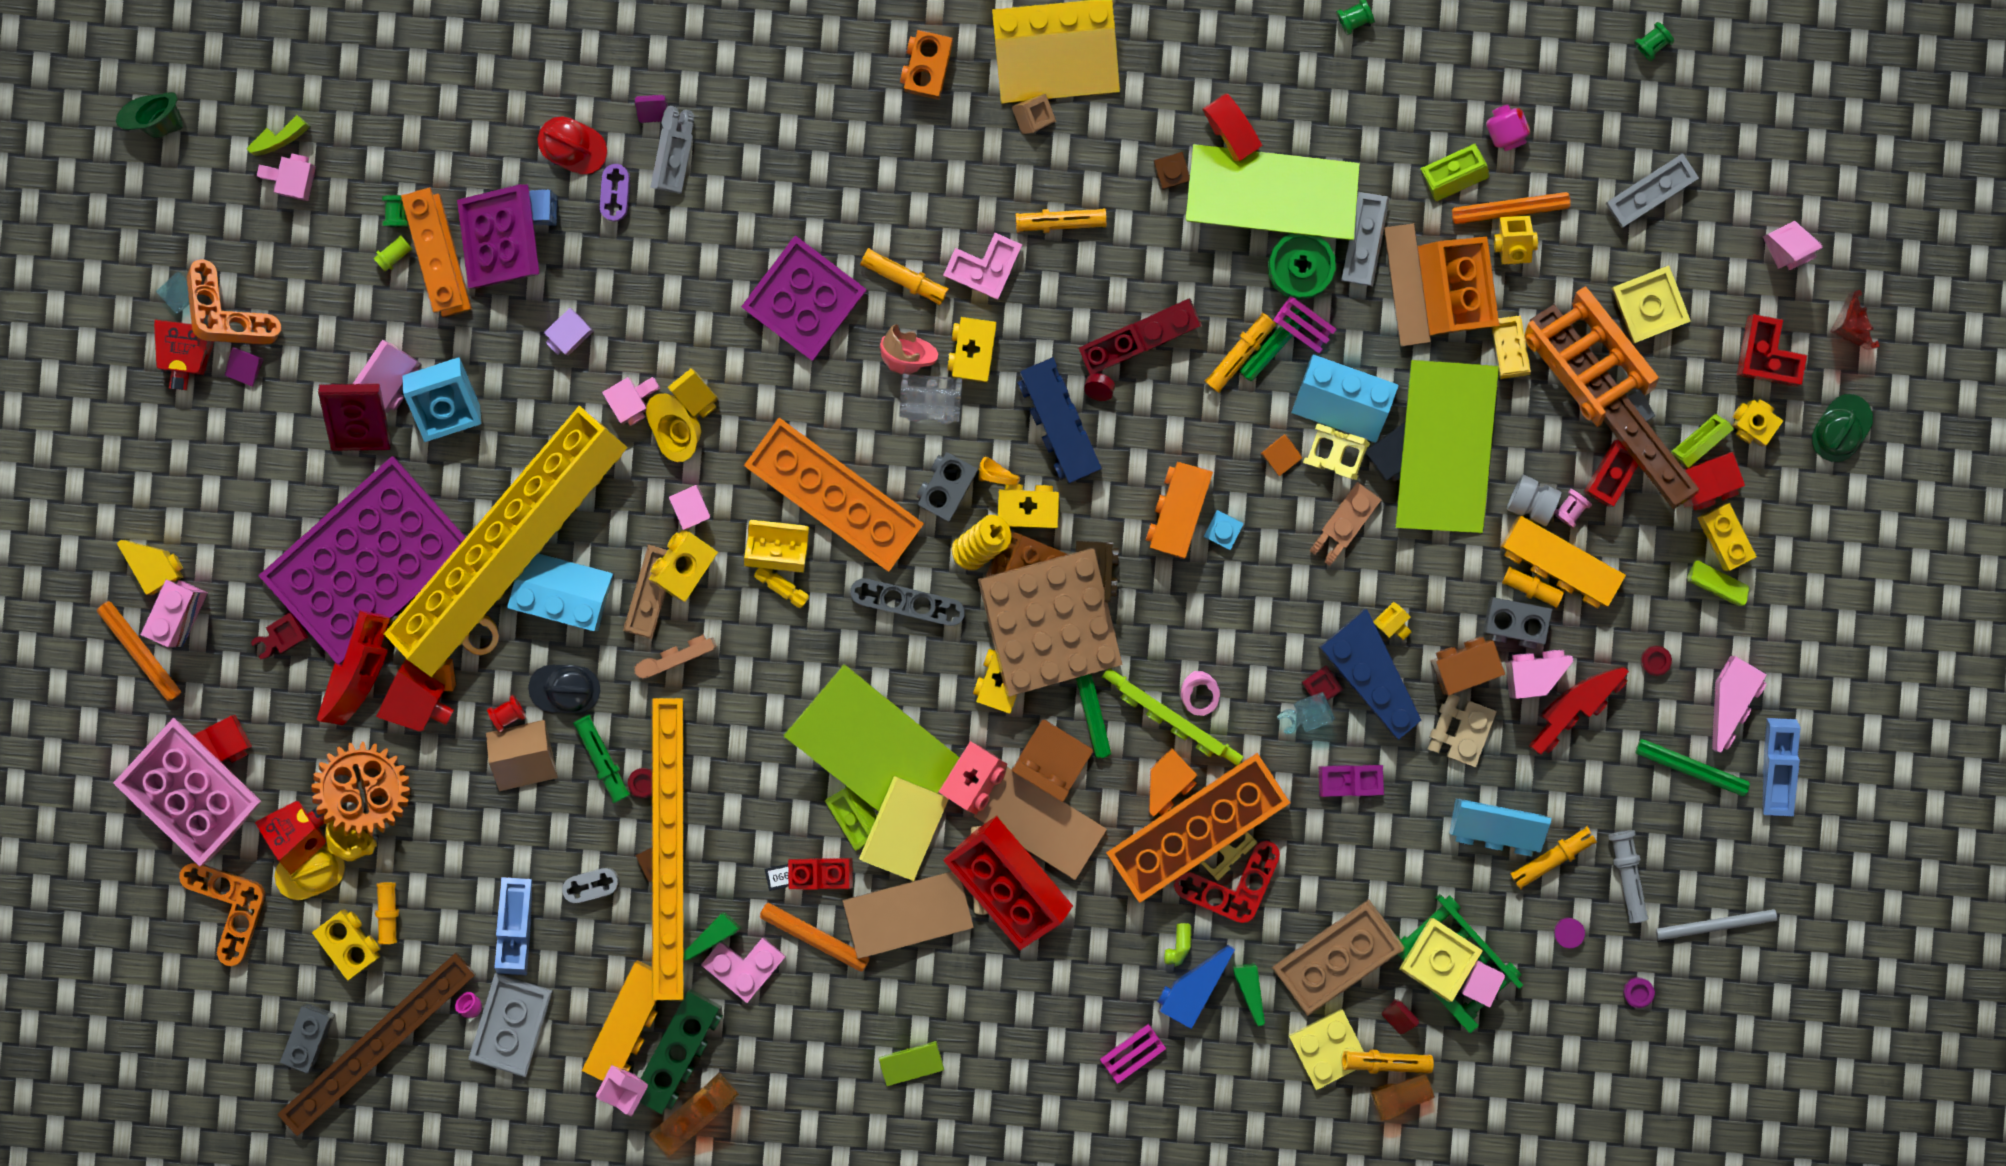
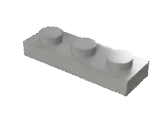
M1682 153L1606 202V205L1621 228H1623L1699 179V177Z
M1358 193L1354 240H1349L1342 281L1373 286L1390 198L1388 196Z

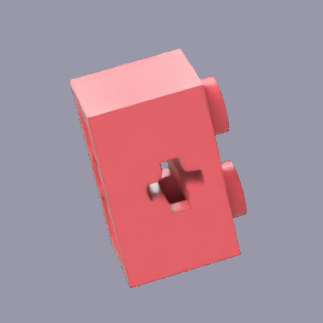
M970 741L939 790V793L965 810L977 815L978 811L983 810L988 804L989 794L993 787L1003 780L1006 773L1005 768L1008 764ZM975 775L979 779L977 784L972 780Z

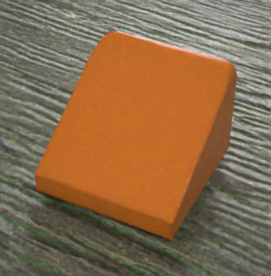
M1285 434L1261 452V455L1278 476H1281L1303 458Z

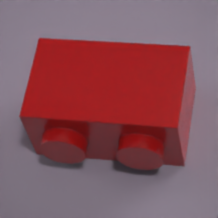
M1619 439L1613 441L1584 490L1585 494L1607 507L1615 506L1638 467L1637 462Z

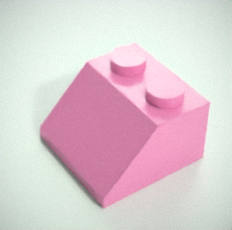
M382 340L353 384H380L385 412L389 413L391 409L395 411L404 399V395L401 394L403 392V375L418 371L421 363L395 345Z

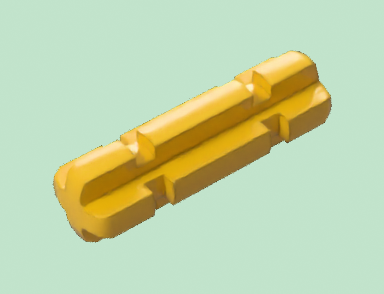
M757 569L754 575L756 579L762 583L766 582L770 589L786 600L789 598L796 607L802 608L809 598L808 594L801 589H795V585L778 573H772V569Z

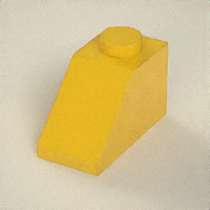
M692 368L668 387L693 417L701 415L704 418L717 407L714 404L718 400L717 396Z
M129 540L117 542L118 547L146 595H153L159 592L165 580L174 583L183 578L180 572L183 566L174 553L170 555L169 551Z

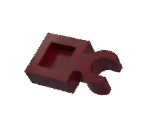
M290 612L265 627L269 636L256 637L251 641V644L255 646L261 642L264 643L266 651L258 657L266 659L274 654L276 647L280 653H284L306 640L308 636L300 622Z

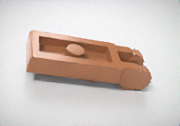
M1357 482L1322 528V534L1309 551L1315 555L1324 546L1328 536L1337 542V545L1326 556L1325 563L1330 566L1342 549L1349 545L1381 499Z
M704 635L687 641L690 647L678 651L677 646L661 652L662 659L647 658L634 666V674L642 679L652 677L716 650V642L714 638L706 639Z

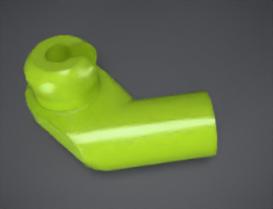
M1180 923L1176 925L1175 949L1168 948L1165 950V964L1179 966L1183 963L1191 948L1190 924Z

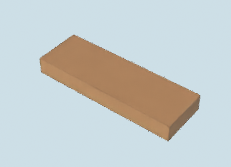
M648 545L623 631L653 639L666 591L649 580L652 575L650 571L656 560L660 557L663 558L668 550Z

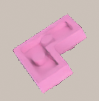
M994 233L983 260L955 248L943 276L999 300L1022 244Z
M764 937L744 960L721 941L701 965L748 1003L786 956Z

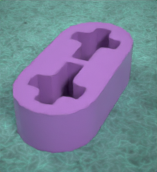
M619 164L607 166L603 171L601 182L600 211L607 220L613 222L624 219L627 215L629 204L630 174L625 167ZM614 170H619V174L624 176V181L618 182L617 191L613 190V182L608 180L609 175H614ZM613 195H617V204L622 206V210L616 211V216H611V212L606 209V205L612 204Z

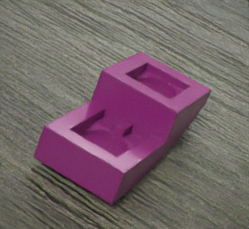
M1383 765L1318 766L1319 796L1384 795Z

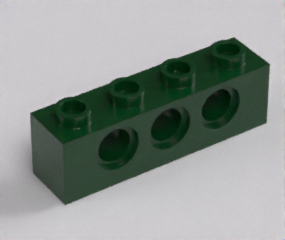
M692 989L688 990L640 1078L648 1084L640 1103L660 1114L666 1108L672 1110L680 1095L675 1090L680 1081L685 1084L694 1070L690 1066L695 1055L701 1057L708 1044V1041L704 1039L709 1029L715 1031L723 1016L718 1013L721 1005ZM686 1020H698L701 1025L700 1032L697 1034L689 1033L685 1028ZM681 1045L685 1048L687 1055L684 1060H676L672 1057L671 1048L673 1046ZM662 1071L668 1072L672 1077V1084L667 1087L659 1085L656 1079L657 1073Z

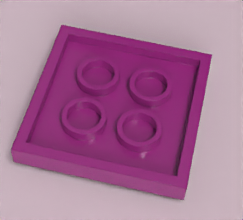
M519 184L457 200L468 289L481 288L539 275L528 184Z
M795 235L742 304L741 308L811 361H814L866 293L867 289Z

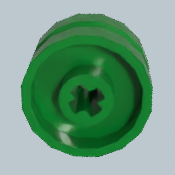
M1293 233L1282 238L1273 248L1267 264L1268 277L1273 287L1284 297L1289 298L1292 296L1296 300H1308L1319 295L1332 281L1336 269L1335 255L1329 243L1322 237ZM1302 261L1306 264L1304 272H1299V267L1295 266L1297 262Z

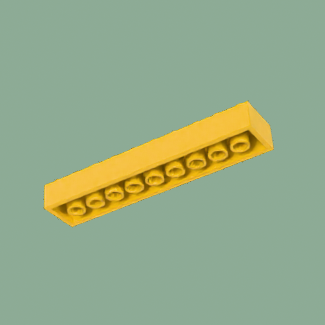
M578 406L386 630L384 635L407 660L432 677L445 664L446 659L464 642L465 637L476 624L483 620L488 610L503 596L511 583L523 573L524 568L535 555L542 551L547 541L562 527L571 513L582 504L583 499L594 486L601 482L603 476L612 465L619 461L628 447L581 406Z

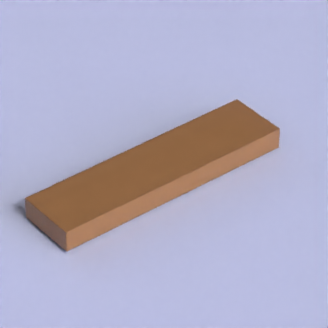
M1414 223L1385 227L1384 236L1400 347L1430 343Z

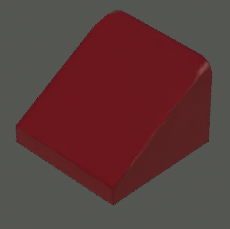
M1395 999L1381 1013L1400 1034L1406 1033L1419 1024V1020L1399 999Z

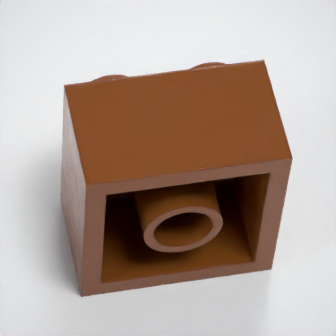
M1477 637L1464 642L1465 648L1458 651L1455 647H1449L1435 653L1437 658L1430 661L1442 694L1451 695L1505 675L1493 640Z

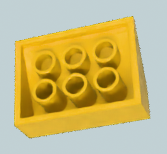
M1086 0L992 10L1001 104L1024 102L1042 94H1046L1048 99L1120 92L1112 0Z

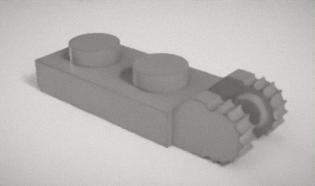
M668 106L663 113L662 125L664 129L661 131L650 188L680 194L682 193L693 137L691 133L694 116L690 110L685 109L679 114V110L676 107Z

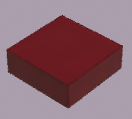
M1327 665L1301 682L1318 707L1344 690Z

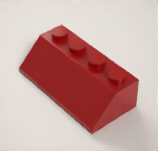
M997 816L976 829L943 860L1019 950H1022L1060 925L1073 908L1072 903Z

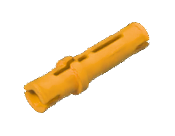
M1105 208L1049 212V209H1042L1041 213H1016V232L1043 230V233H1050V230L1105 228L1107 226Z
M870 248L867 249L860 263L861 266L909 289L911 294L916 295L917 293L938 305L942 304L949 288L926 278V274L922 272L918 274Z
M1262 312L1248 331L1241 333V339L1210 376L1205 379V382L1216 392L1220 393L1255 350L1258 351L1261 348L1260 343L1277 324Z
M1586 826L1567 840H1559V845L1518 870L1511 872L1510 874L1514 881L1526 875L1516 882L1519 889H1523L1524 886L1566 860L1571 862L1575 859L1574 856L1596 844L1597 841L1593 835L1581 841L1591 834L1590 829Z
M1372 1049L1369 1052L1344 1051L1342 1067L1344 1070H1368L1371 1074H1377L1378 1071L1430 1074L1433 1071L1434 1059L1431 1054L1379 1053L1378 1050ZM1364 1061H1382V1062H1364Z

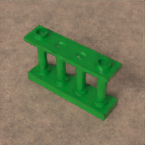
M1441 894L1437 895L1435 898L1442 906L1408 937L1404 936L1400 939L1397 936L1405 947L1398 954L1404 961L1430 918H1434L1442 923L1451 915L1462 927L1457 934L1466 940L1471 937L1483 950L1478 961L1486 964L1491 959L1505 975L1497 994L1510 982L1518 989L1523 986L1519 980L1522 974L1511 962L1505 965L1460 916L1458 911L1462 908L1450 895L1446 899ZM1431 991L1469 1033L1479 1026L1474 1019L1478 1016L1476 1013L1485 1006L1484 1004L1473 999L1469 1004L1465 1002L1461 1006L1455 999L1452 1002H1448Z

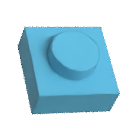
M1216 510L1203 537L1231 550L1244 523Z

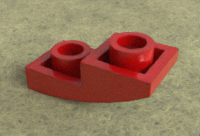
M1229 94L1222 95L1202 109L1215 135L1222 136L1234 161H1241L1263 146L1248 119Z
M852 858L788 859L789 889L853 888Z

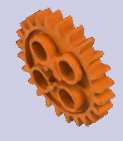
M361 742L360 748L356 750L354 745L349 743L347 752H344L341 747H337V757L328 753L327 761L329 764L319 763V770L322 773H314L313 780L318 783L312 784L311 792L318 793L312 796L313 804H320L316 808L317 815L326 813L324 824L334 821L333 831L335 832L341 826L345 827V836H348L351 830H356L357 838L361 837L362 830H367L368 835L373 837L374 828L377 827L381 833H384V823L394 826V816L401 818L403 816V810L400 807L408 806V799L404 796L410 795V788L405 786L409 783V776H401L405 772V766H396L398 757L393 756L388 759L387 748L378 753L377 744L375 743L370 750H366L364 742ZM354 766L359 768L362 789L365 790V802L369 810L368 814L363 812L360 792L356 789L357 779L353 770ZM374 768L380 774L376 777H369L364 772ZM339 775H346L351 780L341 784L335 778ZM376 796H382L387 801L382 805H376L371 799ZM351 802L357 808L353 811H346L341 806L344 803Z

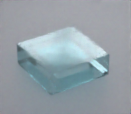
M179 271L156 291L176 314H179L189 305L187 279Z

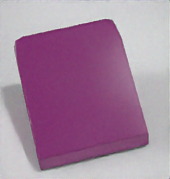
M664 95L636 96L635 106L639 122H662L664 110L668 107L666 97Z
M232 347L224 376L253 387L264 359Z

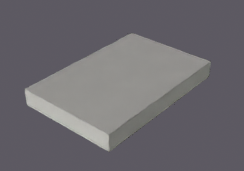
M495 973L468 1060L526 1077L553 990Z

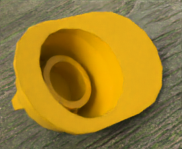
M666 393L656 394L650 398L646 405L648 423L661 452L674 462H684L691 458L696 451L697 443L701 436L700 423L696 417L687 412L683 404L674 396Z
M325 844L291 875L279 862L274 875L275 883L279 891L287 898L294 900L307 899L338 885L343 878L345 864L344 860L336 856L329 846Z

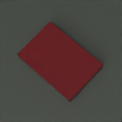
M380 384L319 385L318 395L331 451L391 450V437Z

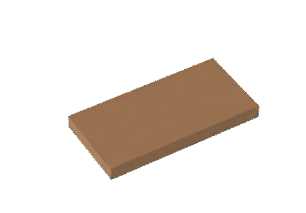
M1006 767L1003 780L998 785H995L989 794L988 804L983 810L978 811L974 817L986 823L997 816L1026 850L1076 880L1107 828L1011 771L1012 769Z
M952 871L842 900L857 959L974 928L963 884Z
M1368 899L1280 960L1272 968L1308 1016L1402 952L1405 947Z

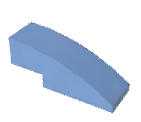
M1767 718L1763 765L1764 815L1794 816L1800 761L1798 758L1801 729L1797 719Z
M501 879L494 967L497 974L527 975L532 879Z

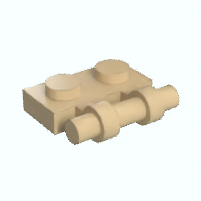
M1453 694L1448 695L1445 704L1442 703L1439 709L1441 715L1437 726L1430 733L1429 737L1432 739L1428 749L1439 753L1444 742L1451 745L1447 757L1476 767L1497 711L1471 701H1467L1464 711L1456 709L1460 697ZM1454 717L1459 719L1460 722L1455 735L1451 736L1446 733Z

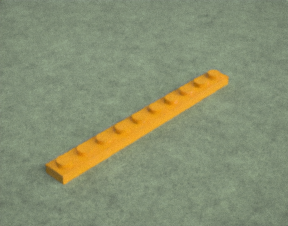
M683 698L652 699V1000H683Z

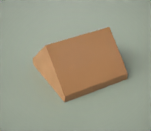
M545 720L506 728L502 732L497 730L486 733L488 761L499 791L558 778Z

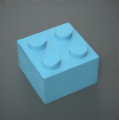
M460 357L403 375V394L424 442L481 424L480 404Z

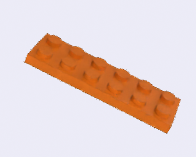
M781 418L777 419L744 464L746 468L888 572H890L924 525L915 516Z

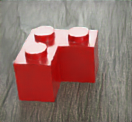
M1753 314L1747 317L1736 376L1796 387L1802 385L1807 355L1778 350L1783 320Z
M1733 452L1684 469L1700 490L1697 495L1684 502L1683 505L1684 507L1693 506L1694 511L1701 510L1716 504L1714 498L1721 496L1722 500L1739 494L1738 488L1744 487L1745 483Z

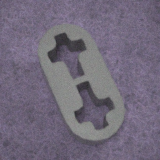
M601 868L582 873L567 879L563 884L562 892L565 899L572 903L599 898L613 893L618 888L619 876L610 868ZM602 873H605L607 877L613 878V882L609 884V890H605V887L602 885L593 886V882L602 878ZM573 881H576L578 885L588 883L589 889L580 892V898H577L575 893H569L568 889L573 886Z

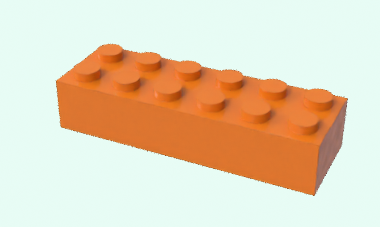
M1256 753L1106 853L1140 903L1289 805L1290 801L1258 753Z

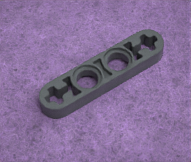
M861 578L856 580L852 584L850 591L852 599L860 605L943 625H957L965 616L963 605L955 599L871 579ZM863 583H867L869 590L878 592L877 586H883L884 589L880 594V605L873 603L876 597L866 596L865 601L860 600V594L855 593L856 588L862 587ZM890 590H896L902 596V601L897 607H889L885 603V595ZM919 597H926L931 603L930 611L926 614H919L914 610V602ZM935 600H942L939 607L949 608L950 604H955L956 610L960 611V616L954 617L952 621H948L946 614L938 612V619L932 618L931 616L936 609Z

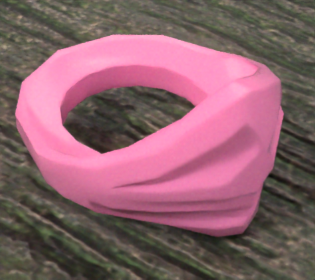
M1203 671L1192 672L1184 680L1181 687V700L1187 711L1193 715L1205 716L1213 712L1218 706L1220 689L1217 682ZM1198 685H1207L1213 695L1210 705L1203 709L1193 707L1190 702L1193 687Z

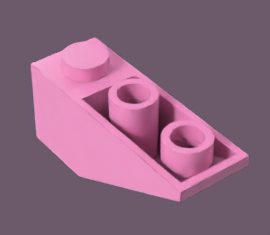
M1796 221L1763 236L1778 269L1786 265L1789 270L1816 258L1815 251L1822 248L1821 244Z
M1730 656L1715 682L1712 749L1716 752H1722L1723 748L1729 749L1736 737L1733 731L1738 723L1743 724L1751 712V708L1748 707L1753 697L1758 698L1762 694L1767 684L1763 681L1767 674L1736 656Z

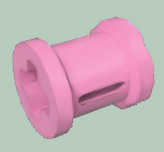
M1570 489L1567 499L1559 509H1555L1553 514L1574 529L1576 526L1575 521L1585 508H1590L1592 504L1581 494Z

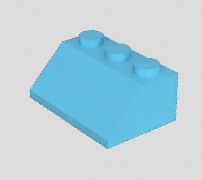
M1313 354L1291 413L1376 443L1399 385Z
M537 554L524 568L523 573L515 579L507 608L583 629L598 631L613 573Z
M1456 798L1449 834L1456 836V842L1473 845L1475 839L1485 841L1486 848L1503 851V846L1505 845L1515 847L1514 853L1532 856L1533 851L1541 852L1550 827L1551 818Z

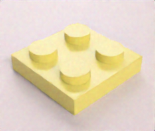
M1670 266L1612 287L1633 344L1691 321Z
M1430 918L1399 970L1448 1002H1452L1483 950L1436 919Z
M1342 1008L1288 1035L1316 1090L1355 1071L1343 1069L1342 1055L1344 1051L1364 1052Z

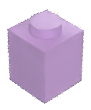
M569 308L544 333L549 337L546 341L547 345L557 355L563 352L569 356L593 330L573 309Z

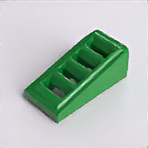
M722 912L683 952V960L687 961L737 933L741 927L726 912Z
M1251 963L1232 966L1234 975L1255 1023L1258 1026H1263L1265 1019L1257 965Z

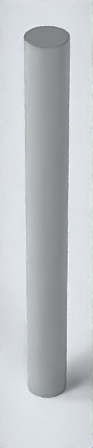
M1772 909L1657 928L1656 934L1659 941L1777 921L1776 910Z

